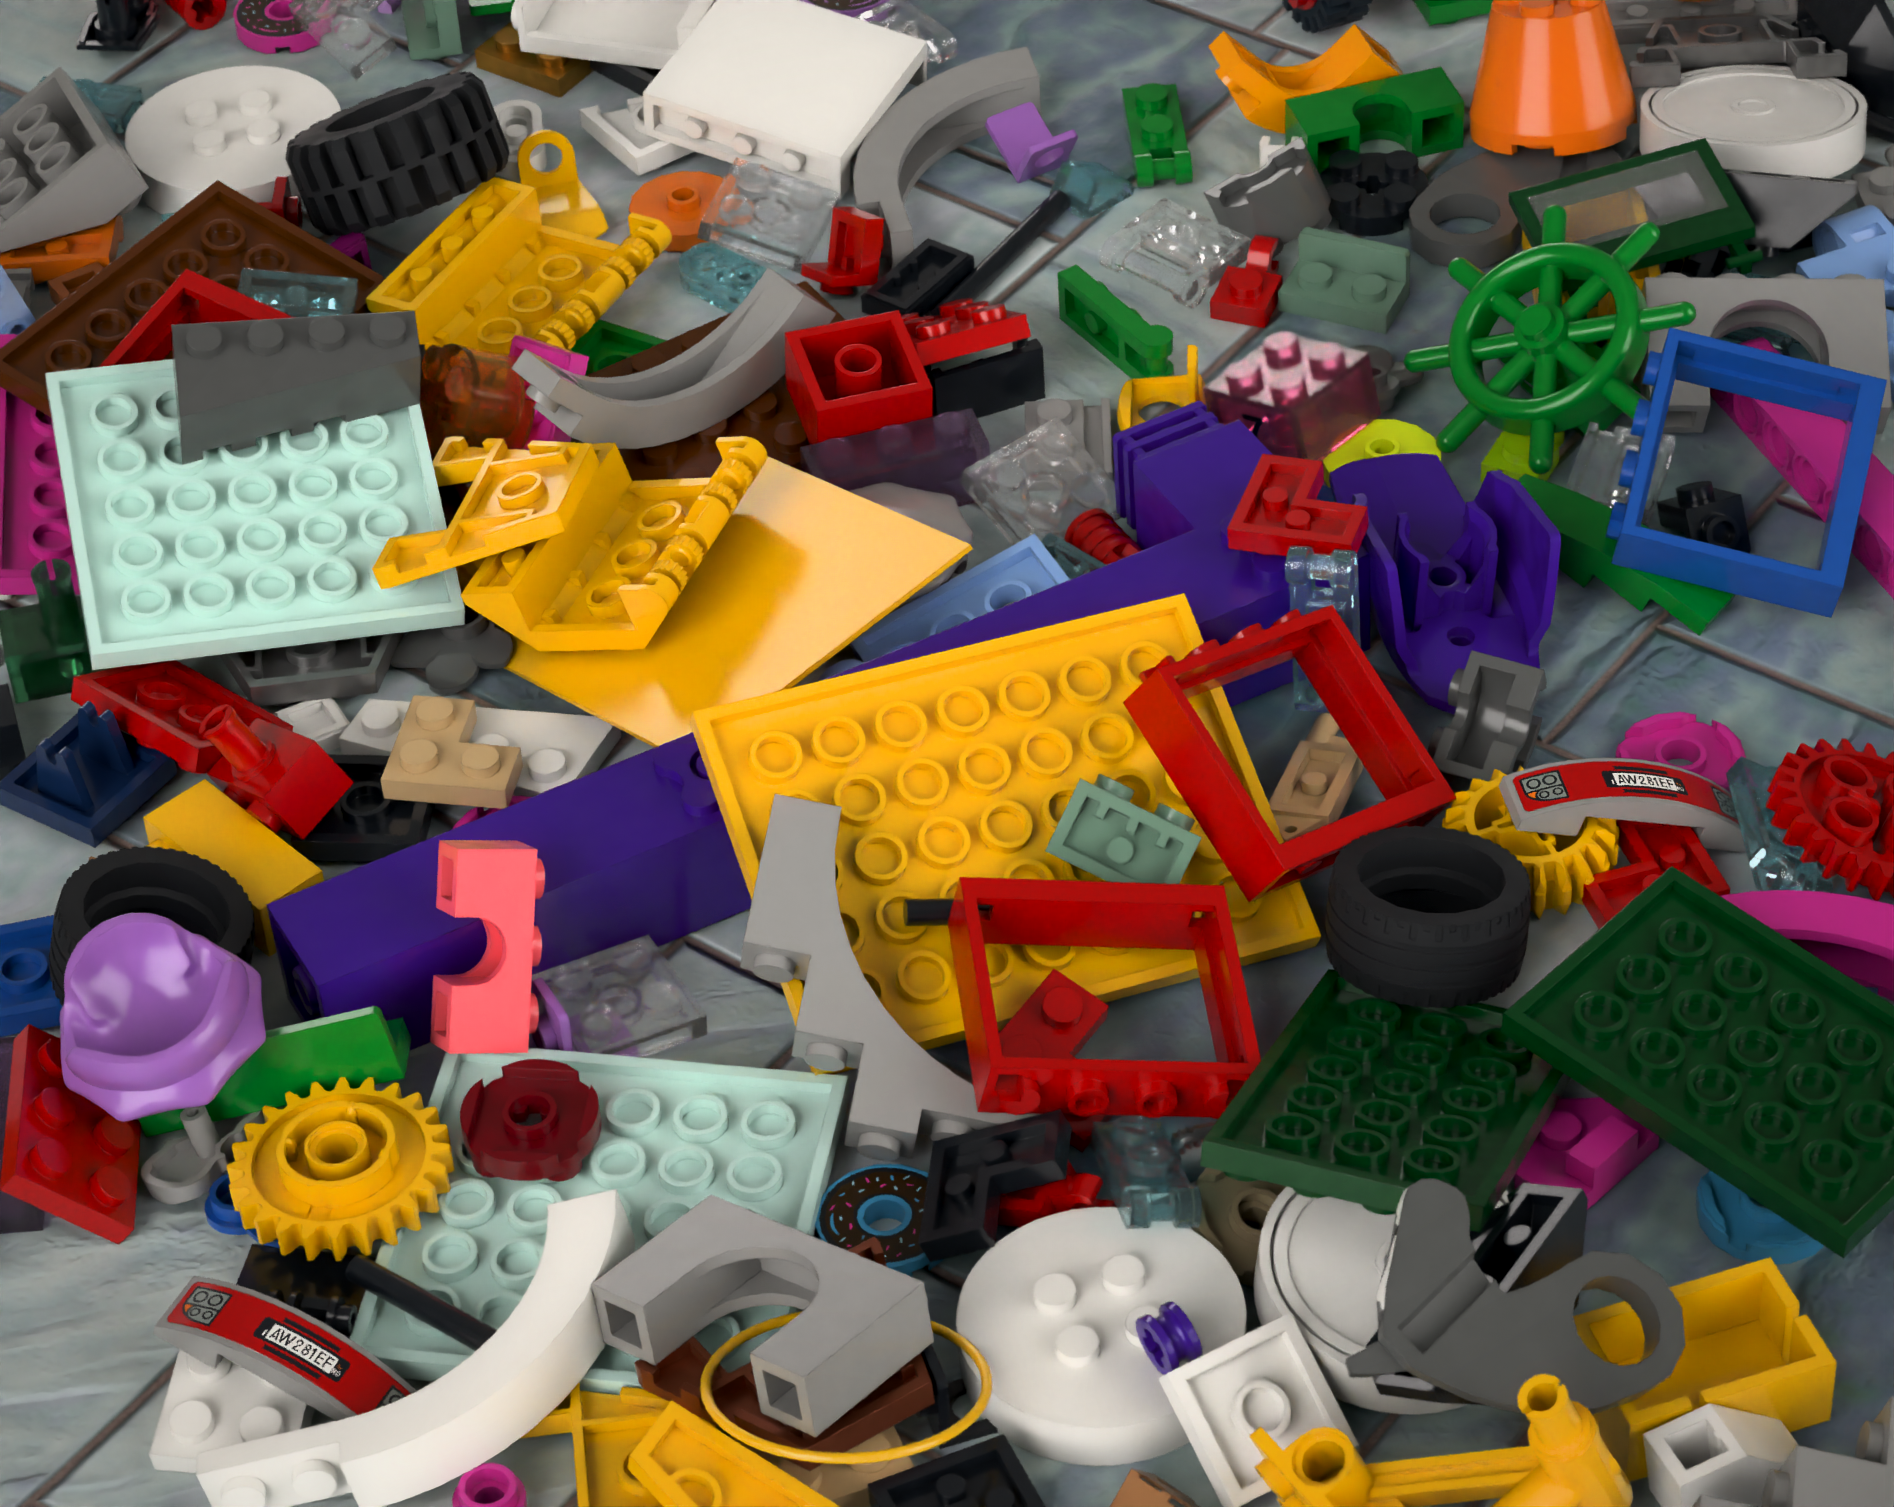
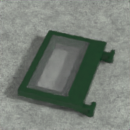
M1706 138L1508 193L1509 204L1531 247L1541 245L1543 213L1550 205H1560L1566 211L1565 242L1590 245L1603 250L1609 255L1640 224L1644 222L1656 224L1660 230L1658 241L1628 273L1727 245L1731 257L1725 260L1726 266L1729 270L1736 268L1739 274L1751 273L1752 263L1763 260V254L1760 249L1749 252L1744 244V240L1756 237V226ZM1563 280V294L1566 301L1579 289L1585 280Z

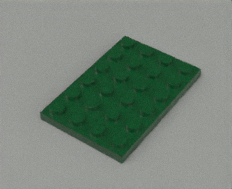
M1673 866L1666 870L1503 1013L1502 1033L1840 1257L1844 1258L1894 1209V1005Z
M1328 969L1203 1139L1200 1166L1223 1171L1225 1175L1238 1181L1252 1182L1262 1180L1291 1187L1296 1193L1309 1198L1329 1196L1358 1203L1366 1210L1381 1215L1396 1214L1401 1195L1410 1185L1421 1179H1437L1457 1187L1465 1196L1470 1215V1230L1481 1232L1572 1078L1501 1032L1503 1013L1507 1010L1506 1008L1479 1002L1450 1008H1425L1422 1006L1414 1007L1407 1004H1397V1002H1389L1355 988L1353 984L1346 982L1343 977H1340L1337 971Z

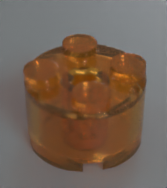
M447 344L443 347L432 345L426 350L422 360L423 375L420 380V408L432 460L435 458L445 438L452 436L465 437L469 447L484 448L482 442L486 438H498L505 440L508 449H524L533 424L535 401L525 398L524 381L526 380L511 369L519 358L518 356L459 344Z

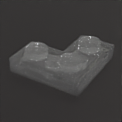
M294 0L288 5L292 16L356 80L397 48L393 37L369 14L385 0Z

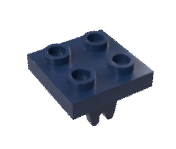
M87 701L78 709V713L50 738L42 740L32 754L0 781V805L96 848L178 772L174 759L156 749L137 743L136 737L120 730L112 711L107 709L98 716L94 704Z

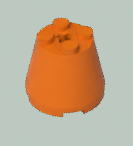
M1605 0L1492 1L1469 112L1470 134L1476 144L1487 150L1507 155L1515 154L1517 152V145L1530 149L1554 148L1555 157L1599 150L1627 138L1626 127L1630 124H1637V102Z

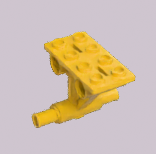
M1549 1374L1535 1375L1528 1379L1520 1388L1517 1396L1518 1407L1523 1414L1525 1413L1530 1422L1528 1429L1530 1446L1365 1464L1348 1436L1336 1428L1320 1427L1311 1429L1296 1439L1284 1451L1261 1426L1249 1436L1264 1458L1254 1468L1270 1489L1278 1496L1276 1500L1281 1507H1422L1497 1498L1500 1499L1491 1507H1630L1633 1499L1632 1486L1615 1458L1608 1451L1599 1434L1598 1424L1589 1409L1579 1402L1571 1401L1564 1383L1560 1386L1559 1378Z

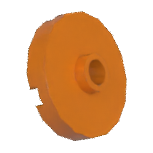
M680 171L661 175L643 184L632 195L629 205V214L632 212L658 219L669 228L672 242L664 250L667 252H692L715 245L721 241L720 234L730 229L731 234L738 227L741 214L739 197L734 186L720 176L698 171Z

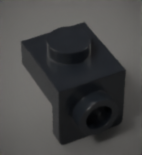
M1699 481L1676 488V497L1656 502L1661 526L1685 532L1686 538L1746 553L1751 552L1741 494L1713 488L1711 481Z

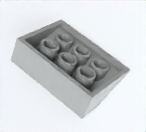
M60 66L0 116V253L106 224L116 215H124L131 211L141 200L142 194L149 188L102 112Z

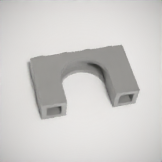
M1674 272L1660 274L1656 277H1645L1641 292L1645 297L1648 307L1682 301L1689 302L1695 307L1696 317L1694 321L1686 326L1674 327L1675 329L1720 339L1726 334L1742 328H1772L1784 332L1800 342L1810 353L1815 363L1887 380L1876 434L1883 433L1892 409L1884 279H1866L1858 274H1844L1834 279H1813L1795 273L1782 274L1775 278H1747L1738 273H1725L1715 278H1688L1684 274ZM1669 329L1650 332L1647 351L1640 366L1642 396L1650 401L1653 386L1642 384L1650 351L1662 353ZM1675 379L1663 432L1703 433L1711 406L1710 388Z
M709 1195L591 1284L604 1343L653 1365H657L704 1327L729 1313L764 1305H783L804 1310L749 1354L761 1413L814 1437L821 1434L934 1342L924 1282L714 1195Z

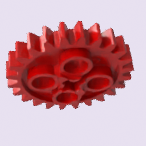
M1819 739L1814 749L1804 743L1800 744L1795 754L1788 752L1785 755L1767 789L1771 794L1766 802V808L1775 812L1771 825L1787 830L1782 840L1784 845L1802 846L1804 848L1799 859L1802 863L1818 861L1824 865L1821 875L1824 879L1832 878L1838 874L1845 878L1846 890L1849 892H1853L1860 884L1868 888L1869 894L1875 901H1879L1884 891L1889 892L1894 898V752L1892 751L1886 759L1879 757L1875 748L1870 743H1866L1863 751L1859 752L1854 749L1847 739H1841L1836 749L1824 739Z

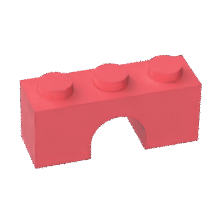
M439 840L436 908L455 918H479L487 934L485 953L475 967L457 975H433L430 1042L449 1054L528 1053L529 1034L536 1032L539 1021L538 1000L536 995L531 993L532 967L539 965L542 954L541 933L538 926H534L535 899L542 897L545 887L544 865L542 860L537 858V849L518 840Z

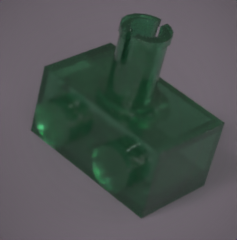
M52 559L56 576L55 580H50L46 560L41 561L31 570V579L35 585L38 604L0 611V631L4 658L16 704L69 694L72 692L73 677L106 670H92L80 595H75L69 563L61 559Z

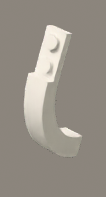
M617 1189L547 1205V1235L543 1254L535 1276L523 1298L508 1319L489 1340L444 1376L396 1402L367 1413L198 1452L196 1475L211 1506L291 1507L353 1493L359 1507H383L434 1489L471 1471L505 1450L533 1429L582 1380L606 1345L602 1337L591 1284L635 1252V1236Z

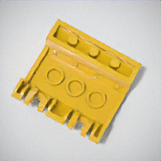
M493 177L489 181L481 183L366 298V304L372 313L415 311L419 345L424 344L426 352H431L434 345L443 346L445 354L450 350H454L459 353L460 359L465 358L467 361L471 381L502 389L514 335L534 338L571 350L576 341L587 333L593 324L634 283L636 277L646 270L672 242V235L669 228L662 221L632 212L628 215L630 235L621 245L542 225L535 187Z
M718 437L715 443L723 460L711 478L632 481L615 442L593 443L592 446L600 464L566 531L548 539H541L486 557L460 594L464 604L538 651H628L645 649L767 460L765 447L752 437Z

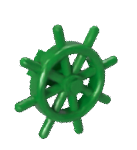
M1550 205L1543 213L1541 245L1510 256L1486 274L1463 257L1454 258L1449 263L1448 273L1451 278L1469 291L1452 324L1449 343L1409 351L1404 357V366L1412 373L1450 367L1457 388L1468 401V404L1438 434L1436 445L1441 452L1452 453L1456 451L1486 421L1503 431L1530 436L1529 467L1536 474H1545L1553 465L1554 433L1572 428L1592 444L1622 412L1631 419L1634 418L1639 398L1647 400L1640 394L1641 391L1632 380L1645 357L1650 332L1669 329V327L1686 326L1691 324L1696 317L1695 307L1686 301L1648 307L1640 288L1628 273L1658 241L1660 230L1656 224L1652 222L1640 224L1609 255L1603 250L1590 245L1565 242L1566 211L1560 205ZM1563 280H1585L1580 288L1562 305ZM1539 287L1537 304L1527 307L1518 300L1524 294ZM1609 291L1613 294L1616 306L1615 314L1583 319ZM1500 316L1514 326V332L1489 336ZM1610 339V342H1607L1602 348L1593 343ZM1498 359L1503 367L1486 384L1483 374V361ZM1519 386L1531 395L1532 398H1513L1508 396Z

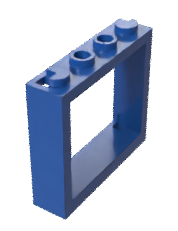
M1669 327L1662 353L1650 351L1643 375L1642 384L1651 385L1653 389L1650 401L1639 398L1630 430L1631 435L1639 436L1641 440L1638 452L1626 450L1619 476L1618 486L1629 488L1625 504L1614 501L1606 531V538L1617 540L1611 564L1831 618L1844 587L1887 380ZM1675 379L1847 421L1816 570L1641 527Z

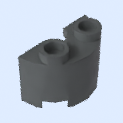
M1302 136L1268 155L1267 163L1259 170L1249 174L1237 173L1204 192L1231 248L1239 252H1248L1251 241L1256 234L1278 238V245L1272 257L1274 258L1283 250L1284 244L1298 238L1304 227L1323 230L1331 222L1332 216L1328 209L1331 199Z
M1472 650L1466 668H1458L1450 683L1448 704L1456 707L1454 717L1449 726L1444 728L1438 726L1434 730L1429 742L1427 752L1440 772L1471 781L1472 778H1479L1489 782L1494 769L1500 770L1506 775L1511 774L1512 771L1517 772L1520 765L1526 769L1542 722V717L1532 714L1540 691L1546 689L1547 682L1544 669Z

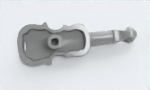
M205 1105L185 1108L180 1114V1119L187 1135L177 1140H166L164 1147L152 1155L140 1170L141 1177L149 1193L158 1201L173 1205L190 1201L208 1192L211 1185L227 1171V1164H229V1160L233 1156L232 1144L247 1141L243 1126L246 1123H265L262 1111L212 1122Z

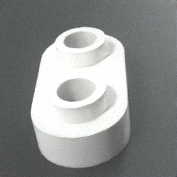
M509 100L493 107L510 150L506 167L496 174L512 182H520L517 164L519 146L528 135L544 130L541 109L537 104L527 100ZM545 143L535 147L530 155L531 165L539 171H543L547 165Z

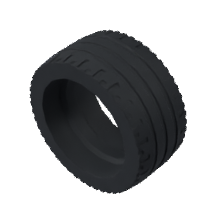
M1402 826L1386 830L1381 829L1377 832H1370L1368 835L1360 836L1359 839L1351 841V844H1347L1339 852L1329 881L1325 922L1326 951L1329 962L1333 965V969L1338 972V975L1343 977L1346 982L1353 984L1355 988L1361 989L1367 994H1372L1374 997L1383 998L1389 1002H1397V1004H1407L1414 1007L1422 1006L1425 1008H1450L1476 1004L1479 1001H1486L1490 997L1493 998L1498 993H1502L1506 988H1509L1520 974L1527 948L1531 913L1529 874L1526 868L1522 866V862L1518 861L1514 854H1510V851L1503 849L1499 844L1492 843L1488 839H1483L1481 836L1472 835L1465 831L1461 832L1455 829L1433 826Z
M144 846V848H123L119 851H110L105 855L101 854L95 859L92 858L88 863L81 865L78 870H75L72 876L67 879L54 912L49 962L53 991L55 990V995L60 1000V1004L63 1007L65 999L64 975L67 963L77 943L101 922L128 913H151L166 917L185 930L206 937L251 966L255 943V920L252 903L249 901L247 893L244 892V888L227 871H223L218 865L210 863L209 860L201 859L197 855L188 854V852L175 851L176 849L171 848L163 849V847L151 848Z

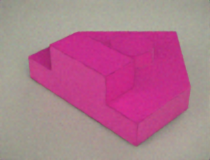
M1600 1097L1559 1099L1513 1176L1514 1188L1516 1189L1522 1183L1582 1188L1588 1199V1210L1658 1148L1659 1136Z

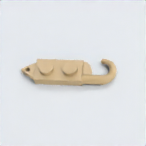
M1325 710L1314 721L1305 741L1300 740L1268 802L1284 842L1337 821L1363 770V764L1348 740L1336 736L1340 728L1328 710Z

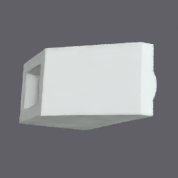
M1709 1403L1643 1433L1649 1490L1661 1507H1693L1701 1494L1761 1507L1763 1489L1770 1470L1779 1471L1798 1443L1780 1419Z

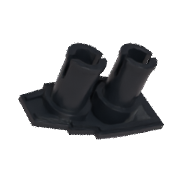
M96 0L97 11L89 14L79 35L76 48L77 50L140 51L161 20V14H158L159 4H155L154 0Z

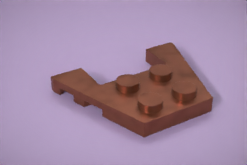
M875 1237L847 1250L887 1267L882 1246ZM694 1336L657 1365L642 1359L634 1362L639 1384L644 1390L668 1402L672 1400L689 1412L719 1426L707 1412L700 1392L701 1376L705 1365L712 1355ZM921 1352L817 1437L761 1413L751 1362L732 1372H727L719 1364L714 1372L711 1383L712 1396L716 1405L738 1427L757 1437L780 1445L821 1452H846L935 1403L931 1379ZM782 1457L808 1471L824 1464Z

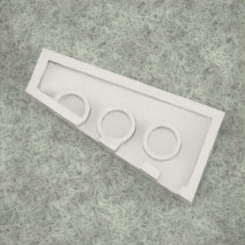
M368 699L339 737L342 755L390 756L411 702ZM476 707L477 721L469 743L520 747L523 768L513 796L534 797L546 790L597 771L621 738V730L596 716Z

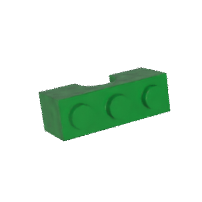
M1441 66L1285 100V145L1291 143L1292 136H1302L1319 174L1329 166V157L1334 152L1347 149L1360 153V144L1370 140L1383 139L1394 141L1402 145L1406 151L1414 153L1417 157L1463 148L1464 100Z

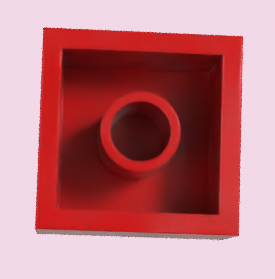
M899 310L785 332L786 387L817 463L932 440L933 387Z

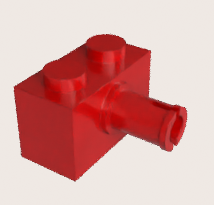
M228 704L218 706L212 710L199 727V733L203 738L209 740L223 755L207 772V775L226 796L275 834L282 830L304 840L354 783L315 740L256 718L248 727Z

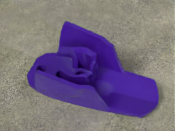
M1423 453L1392 454L1353 461L1340 466L1329 474L1334 502L1368 506L1369 527L1361 545L1370 553V612L1392 661L1410 686L1428 705L1455 714L1456 707L1448 704L1450 683L1458 668H1466L1472 650L1540 668L1539 644L1551 624L1559 569L1561 536L1559 530L1520 481L1503 474L1501 470L1488 471L1474 501L1465 503L1439 457Z

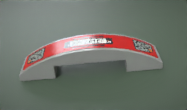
M1629 758L1566 760L1527 768L1503 776L1499 784V789L1518 831L1577 836L1585 817L1688 826L1693 829L1705 849L1754 853L1758 845V841L1737 798L1712 780L1697 773L1664 763Z
M193 1276L154 1327V1335L215 1369L225 1357L336 1421L370 1412L416 1392L407 1381L385 1363L325 1323L275 1298L225 1281Z

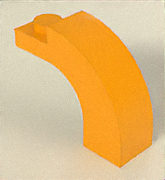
M1356 24L1322 55L1309 62L1295 66L1268 64L1255 56L1225 31L1208 46L1220 65L1215 70V73L1228 87L1244 117L1255 125L1277 133L1285 134V100L1403 75L1390 52Z

